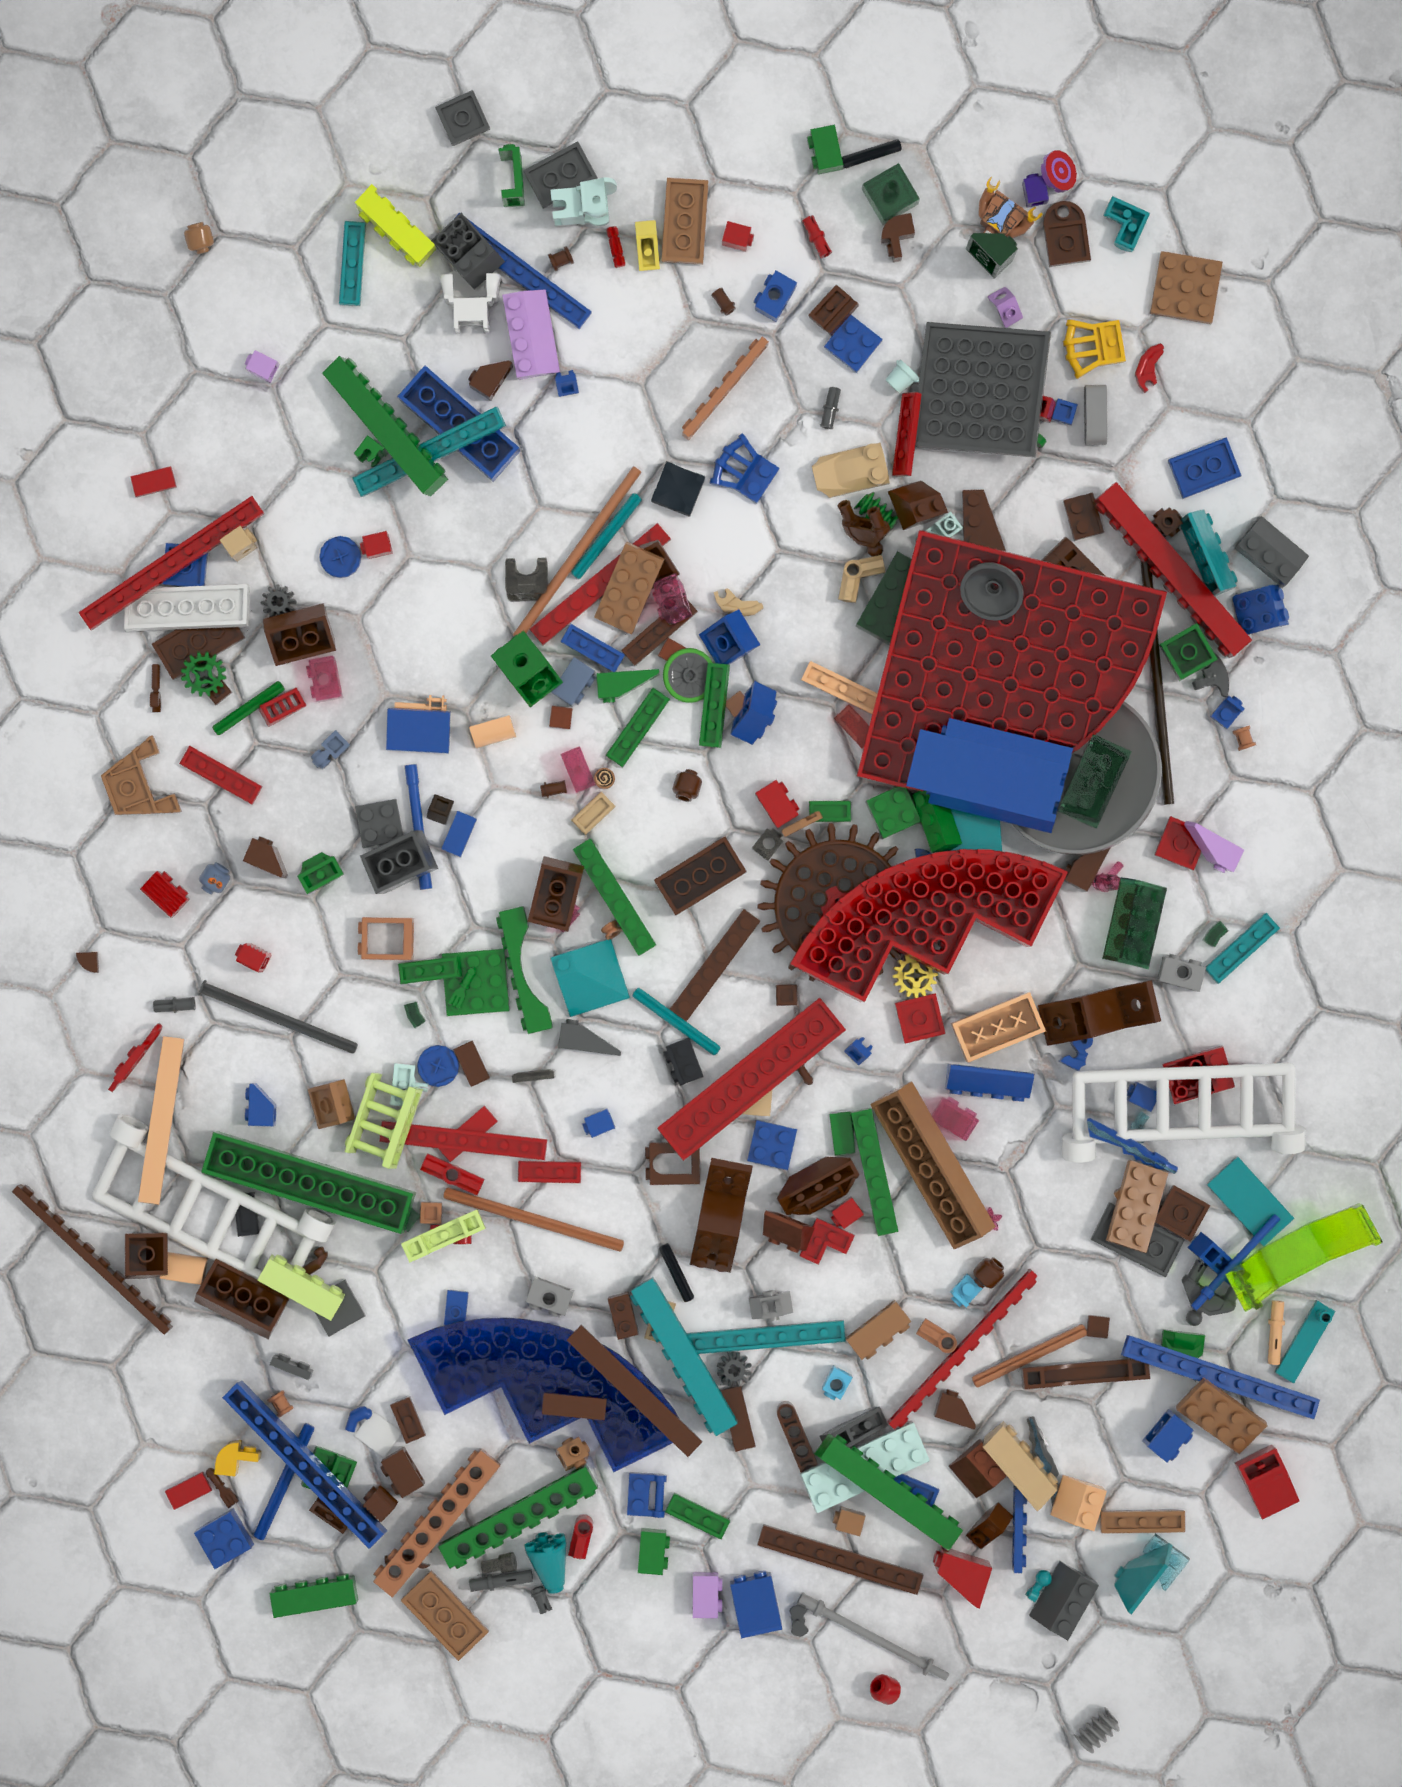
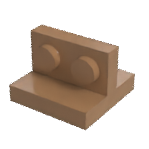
M345 1079L308 1089L318 1129L355 1120Z

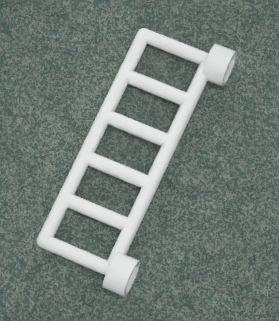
M1292 1063L1077 1071L1072 1076L1073 1133L1065 1134L1062 1137V1157L1070 1162L1081 1163L1094 1160L1096 1158V1143H1107L1090 1137L1089 1131H1085V1084L1114 1082L1115 1131H1117L1116 1135L1125 1140L1132 1139L1136 1142L1271 1136V1149L1275 1152L1296 1154L1305 1150V1128L1295 1124V1066ZM1282 1076V1123L1253 1125V1077ZM1240 1077V1125L1211 1126V1078ZM1198 1079V1127L1169 1128V1080ZM1156 1081L1155 1129L1127 1130V1082ZM1093 1131L1102 1137L1121 1143L1105 1131Z
M123 1114L117 1116L110 1131V1136L117 1143L92 1193L94 1201L158 1233H168V1238L213 1261L218 1259L257 1280L262 1271L257 1269L256 1266L277 1224L303 1236L290 1263L293 1266L299 1265L303 1267L315 1241L327 1242L336 1223L325 1213L306 1208L299 1221L168 1154L165 1167L191 1180L171 1224L144 1212L148 1203L138 1202L139 1194L133 1206L108 1194L107 1191L127 1149L145 1157L147 1144L143 1140L149 1130L146 1124L136 1118ZM202 1186L229 1199L208 1243L182 1231ZM240 1205L266 1218L245 1262L219 1249Z

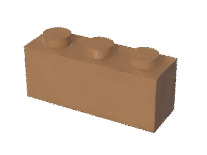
M894 1300L848 1335L846 1340L861 1360L864 1358L868 1360L877 1353L876 1349L879 1346L883 1345L885 1347L894 1340L892 1336L898 1332L900 1334L905 1332L910 1327L909 1323H911V1320L896 1300Z

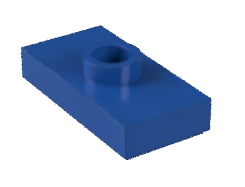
M447 1290L443 1332L464 1334L469 1292Z

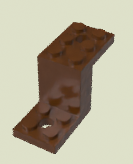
M1152 980L1108 988L1071 999L1038 1005L1040 1018L1046 1030L1044 1035L1047 1046L1093 1038L1121 1029L1161 1021ZM1137 1000L1140 1002V1008L1137 1006ZM1058 1018L1061 1020V1026L1058 1023Z
M711 1158L690 1265L731 1273L740 1234L746 1194L753 1168L752 1165Z

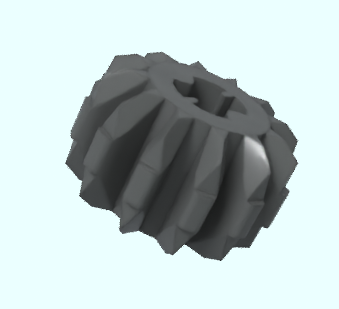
M277 584L275 586L276 591L268 587V591L271 594H262L267 599L266 601H261V605L267 606L263 609V612H270L269 617L275 616L276 613L277 615L288 613V609L295 611L290 604H296L297 601L290 599L294 596V592L287 593V586H284L281 590L280 585ZM276 598L284 600V602H281L283 604L281 607L274 606Z
M730 1351L728 1352L729 1359L721 1356V1360L725 1364L717 1363V1367L723 1369L718 1371L717 1375H725L721 1382L724 1383L729 1379V1387H732L733 1381H736L737 1387H740V1379L745 1383L748 1382L744 1375L751 1376L752 1372L745 1369L750 1368L752 1365L751 1363L744 1364L748 1359L746 1355L740 1360V1352L737 1351L736 1357L733 1358ZM735 1364L736 1367H740V1370H737V1374L728 1370L731 1369V1365Z

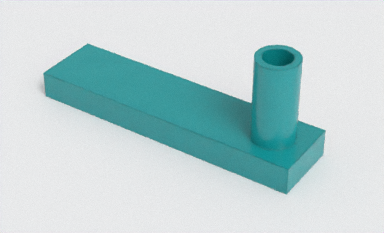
M1317 1300L1315 1301L1283 1356L1280 1365L1276 1368L1275 1373L1295 1383L1336 1311Z

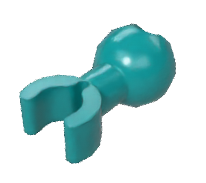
M1041 1570L1036 1574V1583L1025 1594L1028 1596V1599L1036 1602L1040 1590L1048 1586L1052 1581L1050 1572Z

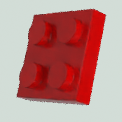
M1169 816L1154 855L1194 870L1201 850L1185 827V822Z
M936 993L895 1003L905 1044L946 1034Z

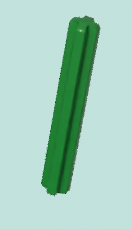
M280 681L275 682L213 725L214 732L217 735L223 734L259 709L261 705L285 690Z

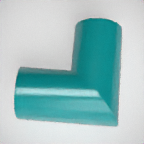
M1112 196L1103 216L1122 224L1114 245L1121 250L1133 252L1150 213Z

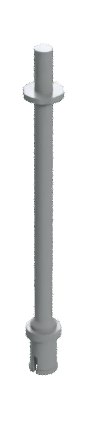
M803 1592L800 1595L797 1605L813 1612L814 1616L823 1615L921 1667L925 1676L930 1672L945 1681L947 1680L949 1673L933 1665L934 1660L932 1658L925 1661L826 1608L824 1601H817Z

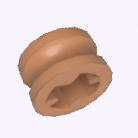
M616 920L606 924L601 929L602 933L606 934L605 938L607 940L616 937L622 932V928L617 926L618 922Z

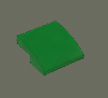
M315 1446L313 1454L347 1488L357 1461L331 1450ZM302 1481L301 1486L310 1489V1488Z

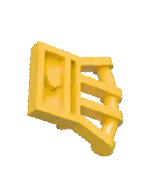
M1067 320L1066 326L1068 327L1063 345L1067 351V355H1065L1066 361L1073 368L1076 379L1081 378L1099 366L1126 361L1119 320L1097 324ZM1076 328L1093 331L1091 336L1074 338ZM1088 342L1095 343V350L1075 353L1074 345ZM1097 356V361L1083 369L1077 361L1080 358Z

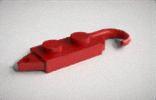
M160 1023L152 1029L141 1045L131 1048L127 1054L128 1060L118 1065L114 1071L116 1075L113 1079L115 1080L109 1087V1091L113 1093L119 1084L127 1079L162 1030Z

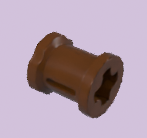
M567 246L564 247V250L553 255L551 253L548 254L555 272L558 271L559 267L568 263L574 264Z

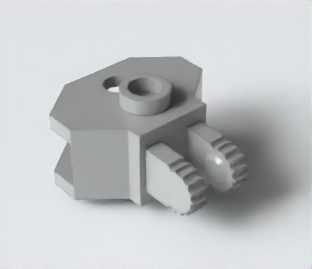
M775 1290L762 1292L763 1295L749 1298L752 1319L767 1318V1322L780 1320L779 1316L793 1313L790 1291L776 1293Z

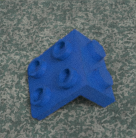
M1279 584L1265 586L1233 596L1238 623L1248 635L1289 625V613L1284 607V593Z

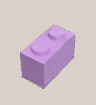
M693 1572V1618H718V1612H722V1599H718V1591H722V1578H718V1572Z

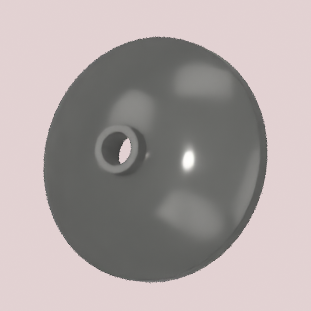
M989 562L973 566L964 575L960 586L961 597L967 608L975 615L987 620L996 621L1011 617L1020 608L1024 597L1023 586L1017 575L1009 568L997 563Z

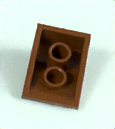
M544 856L527 922L568 932L584 866Z

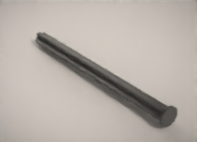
M207 980L203 981L198 995L200 996L204 994L349 1053H355L358 1044L210 985L207 983Z

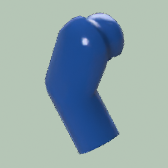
M361 1406L352 1410L349 1414L345 1430L355 1432L359 1421L371 1418V1409Z

